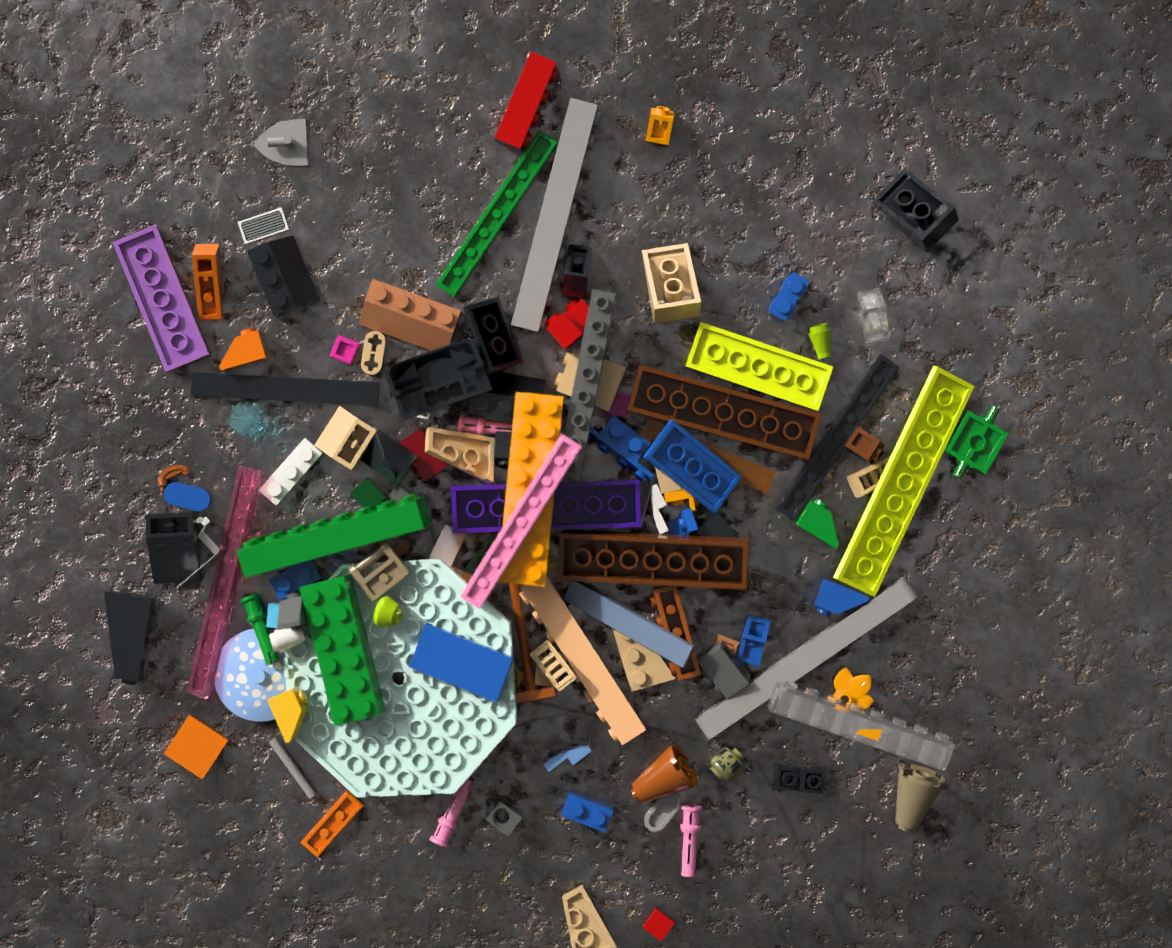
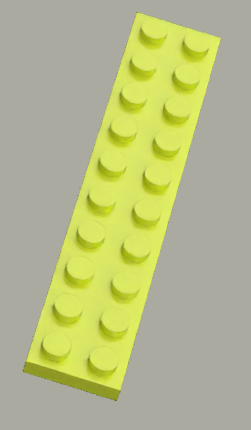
M933 366L833 578L873 597L876 596L975 386L937 366Z

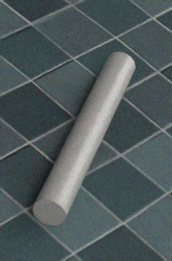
M277 737L272 739L269 744L310 799L317 794Z

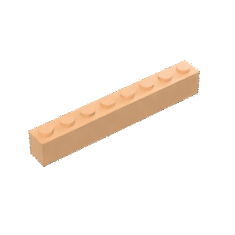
M547 574L545 587L522 585L520 587L522 592L519 593L526 605L531 603L535 609L532 613L539 625L544 623L548 630L545 632L551 644L557 643L560 648L558 653L566 663L569 662L573 672L577 675L575 681L577 684L582 682L586 688L583 693L590 703L595 702L599 708L596 710L598 717L602 722L607 721L611 729L608 732L615 742L620 741L624 745L646 730L644 724Z

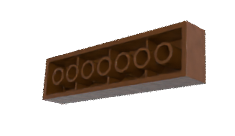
M643 365L638 367L627 408L629 412L666 422L674 420L680 426L805 460L810 458L821 418L819 413Z
M563 530L559 533L558 580L746 590L749 585L750 538Z

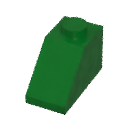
M818 499L815 502L809 500L796 520L795 525L832 548L837 549L839 546L832 514L826 510L828 505Z

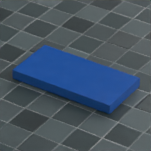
M669 420L643 456L644 459L712 514L717 513L742 478L739 473L674 420Z
M425 623L409 668L491 701L498 702L514 657L430 623Z

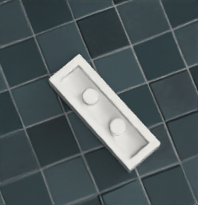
M304 438L259 491L277 506L321 457L323 452L307 438Z

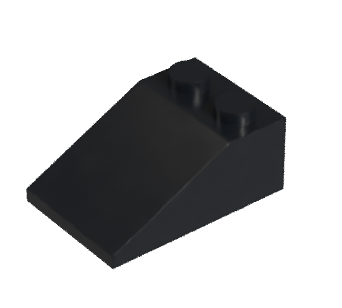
M905 168L872 200L912 242L926 253L959 221L956 208Z

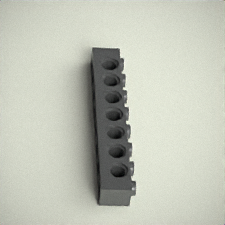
M592 289L564 436L582 446L564 475V478L581 480L617 296L615 293Z

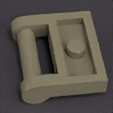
M384 539L380 546L358 564L354 563L349 567V571L372 602H375L411 573L387 539ZM385 554L389 557L385 563L367 577L364 576L363 571Z

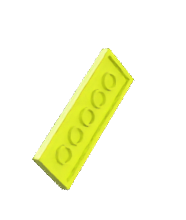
M702 322L699 324L685 367L815 411H819L833 366Z

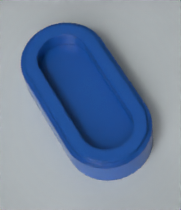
M174 482L169 484L164 490L165 500L174 506L194 511H203L211 504L210 493L200 487Z

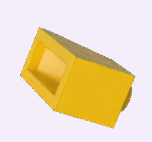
M299 686L267 700L286 743L298 737L308 710L307 696L303 690H300Z

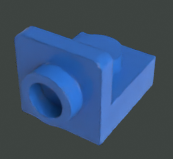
M691 508L682 510L680 518L667 522L670 535L696 536L698 528Z

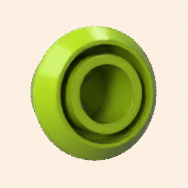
M390 596L383 597L376 606L373 621L377 627H393L395 623H400L403 610H400V605Z

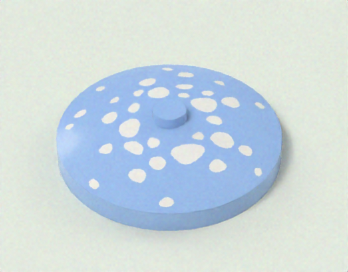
M268 628L270 634L275 633L274 629ZM249 629L235 635L222 647L214 666V684L220 700L237 716L250 721L274 720L275 717L267 700L287 690L286 677H284V652L277 651L280 661L277 663L272 661V665L266 666L254 629Z

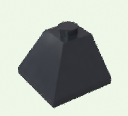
M378 430L361 461L384 479L399 487L418 456Z

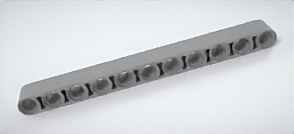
M905 577L898 579L876 594L875 597L870 598L867 602L750 680L747 686L728 699L725 697L695 719L696 723L707 739H711L908 605L918 595Z

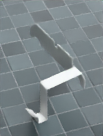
M199 517L195 522L198 524L201 522L204 525L198 537L214 553V556L178 585V587L183 585L222 551L204 533V530L210 523L207 517Z

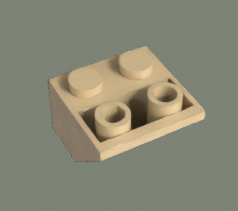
M339 406L315 446L345 467L355 470L378 430Z

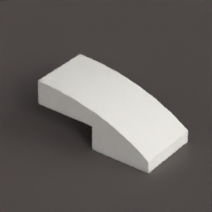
M655 484L651 489V507L658 532L662 534L668 531V528L659 509L667 504L657 484Z

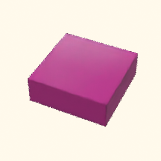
M338 335L330 357L352 365L360 343Z
M617 392L610 411L604 410L603 414L626 417L630 394Z

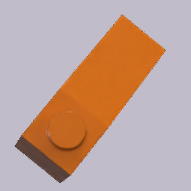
M196 244L192 253L198 320L222 319V276L219 244Z

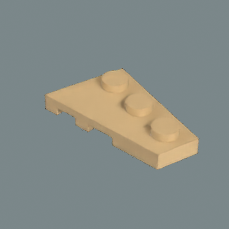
M432 427L426 429V453L488 484L493 483L494 437Z
M612 628L631 692L676 679L675 676H672L670 669L658 653Z
M583 884L562 896L572 948L617 947Z

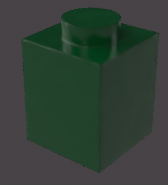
M366 477L350 493L363 508L372 505L373 509H376V506L381 505L387 499V496L369 477Z

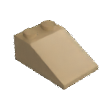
M688 243L642 250L654 324L700 317L701 300Z

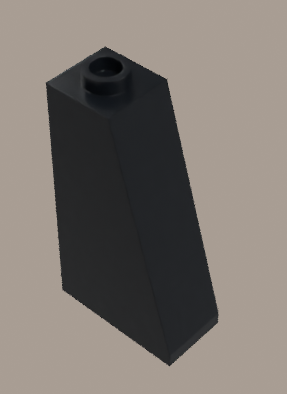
M108 590L105 591L104 597L114 676L116 679H122V684L135 685V682L143 680L156 597Z

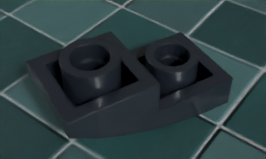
M775 765L773 788L776 790L823 794L825 770Z

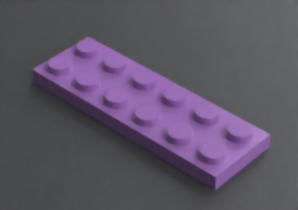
M153 225L112 242L165 372H170L209 356V350L158 226Z

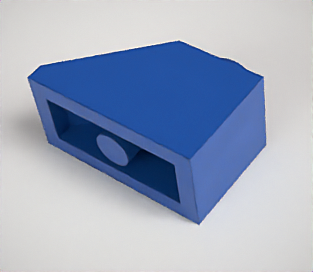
M823 578L813 605L818 606V612L830 616L831 612L839 614L867 602L869 597Z

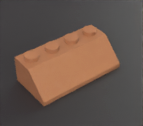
M372 279L364 301L359 325L419 347L434 350L452 343L462 311Z

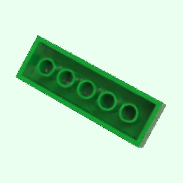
M352 574L299 587L334 726L377 716L386 712Z

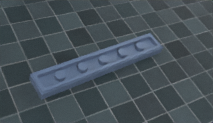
M572 581L563 600L680 667L686 666L695 647L693 644L581 581Z

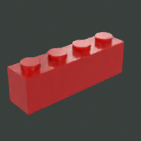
M530 51L494 137L496 142L520 152L523 146L528 147L532 137L529 134L532 125H537L541 113L538 112L541 103L546 104L550 91H547L550 82L554 83L558 76L557 62Z

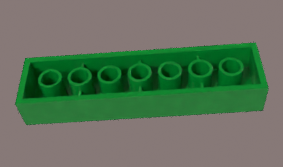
M417 493L399 499L398 503H395V499L382 502L381 505L376 506V509H373L371 505L359 509V511L354 512V515H351L350 512H345L332 518V521H329L328 518L317 520L315 523L310 524L308 528L306 524H302L288 530L286 534L284 530L271 533L264 540L262 536L249 539V541L242 543V548L237 550L244 577H250L424 529L432 523L425 495L418 497Z

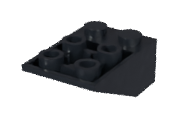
M197 511L145 514L146 539L154 584L184 582L200 568L198 523L195 522L197 520ZM200 570L186 582L201 581Z

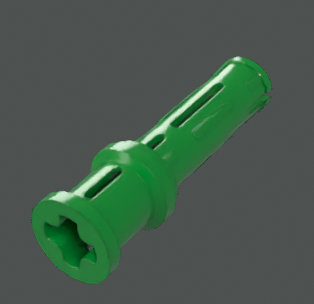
M253 594L241 599L240 603L246 609L248 615L247 622L253 626L265 664L268 666L273 664L272 661L275 663L279 662L280 658L277 652H274L270 641V632L268 627H266L267 623L265 621L267 620V613L262 609L260 603L261 596L260 594Z

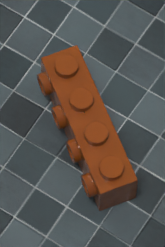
M664 585L653 588L654 594L649 596L653 608L658 607L660 617H656L657 624L693 644L677 586ZM693 650L686 666L683 668L673 662L668 663L672 676L677 675L678 681L701 675L695 650Z

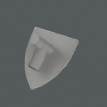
M293 119L273 125L262 133L253 145L262 155L274 162L288 166H308L306 119Z

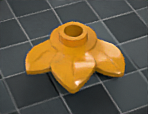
M846 667L842 668L834 679V687L836 689L832 697L834 706L840 711H849L852 708L861 711L869 708L874 702L873 698L867 694L871 688V676L859 675L853 678ZM844 695L849 698L846 704L840 702L841 697Z

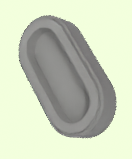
M679 793L659 798L653 803L644 816V823L648 830L660 832L665 829L681 808L682 799Z

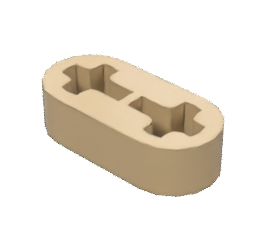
M378 331L369 332L364 340L361 368L369 375L378 374L383 367L386 338ZM375 335H378V339L382 340V343L378 344L376 352H373V344L369 343V340L374 339ZM374 354V361L378 363V367L373 368V371H369L366 362H370L371 356Z

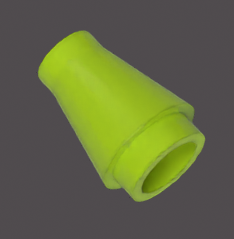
M827 323L810 326L808 335L817 353V358L830 357L831 328H828Z

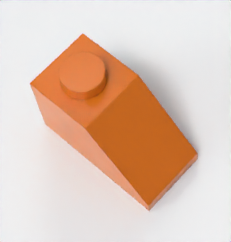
M254 328L241 331V335L234 338L219 366L220 370L225 372L269 359L262 333L255 331Z

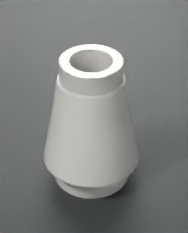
M303 627L275 630V633L270 634V641L274 652L280 651L282 653L302 641H306V635Z

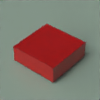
M655 908L642 928L662 941L675 924V921Z

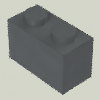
M723 640L700 655L698 662L700 671L704 676L710 677L715 690L719 694H723L726 699L749 684L751 675Z

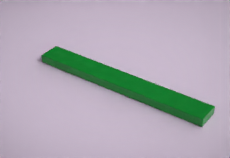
M538 130L435 284L436 286L456 298L557 147V141Z

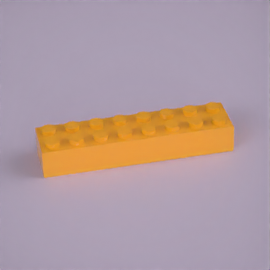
M516 392L503 527L560 438L564 399L562 396ZM554 493L498 582L545 587Z

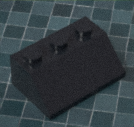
M293 235L269 241L247 250L273 316L281 317L320 300Z
M499 297L463 307L489 375L506 371L524 363Z
M487 372L493 390L471 397L468 413L513 421L516 392L544 395L546 380L504 372L489 375Z

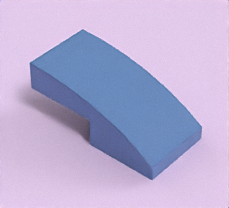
M580 745L565 749L549 757L543 762V765L548 772L567 758L574 765L589 754L592 748L589 745Z

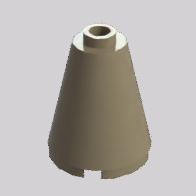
M905 764L900 766L895 822L901 830L911 832L918 829L945 784L943 776L939 779L936 777V771L916 764H911L910 768H905Z

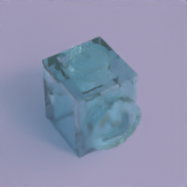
M247 401L244 404L239 402L231 410L233 414L226 420L242 438L248 436L249 439L258 434L266 425L265 418L262 416L264 411L255 402L253 404Z

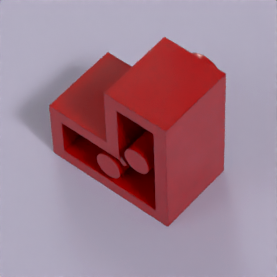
M576 299L565 307L566 313L559 315L557 312L547 321V331L564 351L568 350L584 335L589 306L583 299L579 302Z

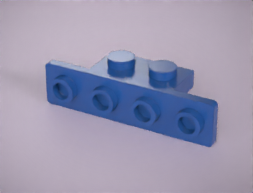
M614 415L600 433L591 427L589 439L597 443L596 446L600 451L605 454H612L616 457L615 461L623 468L629 467L635 472L634 476L640 481L650 483L654 479L655 475L637 462L651 444Z

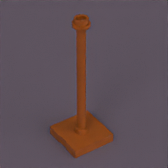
M509 583L526 684L524 692L516 693V704L557 697L555 687L538 689V685H535L521 596L519 594V584Z

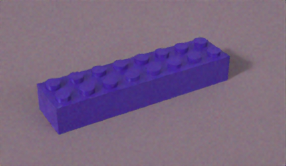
M640 480L560 482L554 492L551 530L641 527ZM507 484L451 486L453 533L501 532L503 529Z

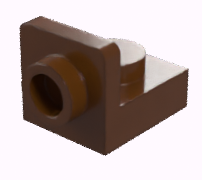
M860 427L856 428L845 444L848 449L864 458L870 464H873L874 461H878L882 457L885 446L879 439Z

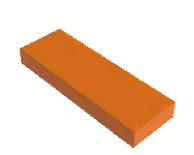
M347 789L300 843L318 858L365 804Z

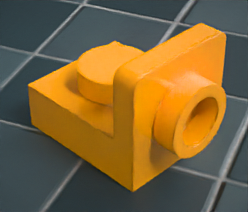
M664 106L651 108L646 141L669 145L674 119L673 111Z
M683 489L663 493L665 502H670V506L684 504L683 499H688L689 508L692 509V512L696 511L695 506H699V502Z

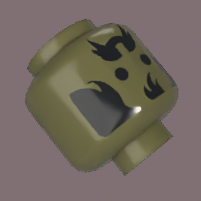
M724 747L711 759L712 767L710 770L720 781L732 782L745 768L742 762L744 756L736 748L731 751L729 748Z

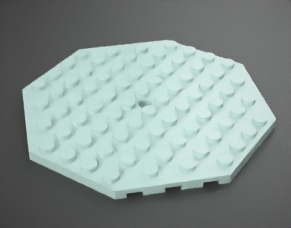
M442 559L403 561L411 573L375 602H372L352 575L386 712L377 716L334 726L309 624L295 627H303L306 641H302L284 651L283 664L284 677H286V691L299 686L300 690L305 692L308 699V710L298 737L294 740L356 797L411 794L430 795L437 793L454 794L517 724L514 661L498 702L491 701L409 668L425 623H430L513 657L511 622L487 600L481 609H478L462 599L460 596L468 582ZM374 562L363 571L364 576L367 577L385 562ZM354 563L342 564L330 579L351 574L349 567ZM390 596L400 605V610H403L402 619L399 624L395 623L393 627H377L373 621L376 606L381 598ZM395 672L403 673V684L399 685L394 682L393 675Z

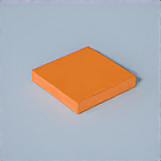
M190 714L164 752V755L199 778L204 779L229 739Z

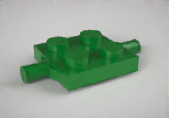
M991 405L986 417L977 416L970 411H966L944 450V452L955 457L959 462L953 474L955 477L962 479L967 468H974L983 474H986L1009 434L994 423L1000 409Z

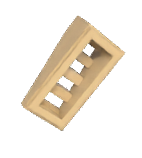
M890 456L846 477L856 498L863 497L875 490L879 480L874 469L877 470L881 477L884 471L882 465H887ZM867 473H868L869 478H870V480H871V482H872V484H873V485H871V486H870L869 481H868V479H867V477H866V475H865V474H867Z
M546 640L530 653V656L558 692L577 678V675L549 640ZM549 648L551 652L540 660L538 656ZM555 656L557 660L546 668L544 664ZM561 664L563 667L552 675L550 671ZM566 671L569 675L558 683L556 679Z

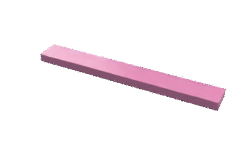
M563 434L560 436L460 596L462 599L481 609L582 446Z

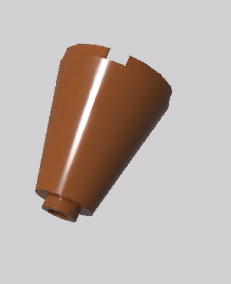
M677 745L668 747L632 783L633 789H631V793L636 801L647 803L693 788L698 784L694 768H689L686 763L689 759Z

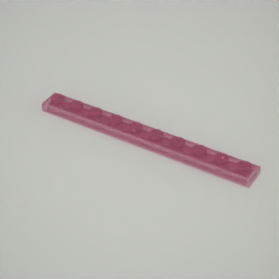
M240 465L238 467L187 688L188 694L205 699H211L241 569L237 550L242 548V543L247 542L263 474L261 470Z

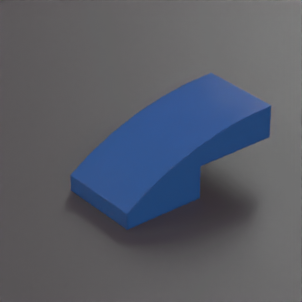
M747 616L737 654V659L741 663L755 667L760 666L770 620Z

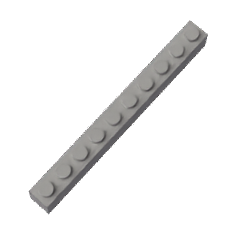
M570 98L511 322L513 327L539 333L540 328H545L548 317L544 315L545 307L551 305L554 294L550 292L551 284L557 283L560 271L556 270L557 261L563 260L565 248L561 247L563 238L568 239L571 225L567 224L570 215L574 216L577 202H573L575 193L580 194L583 180L579 179L581 170L586 171L589 157H585L587 148L592 149L595 135L591 134L593 125L598 126L601 112L597 111V104Z

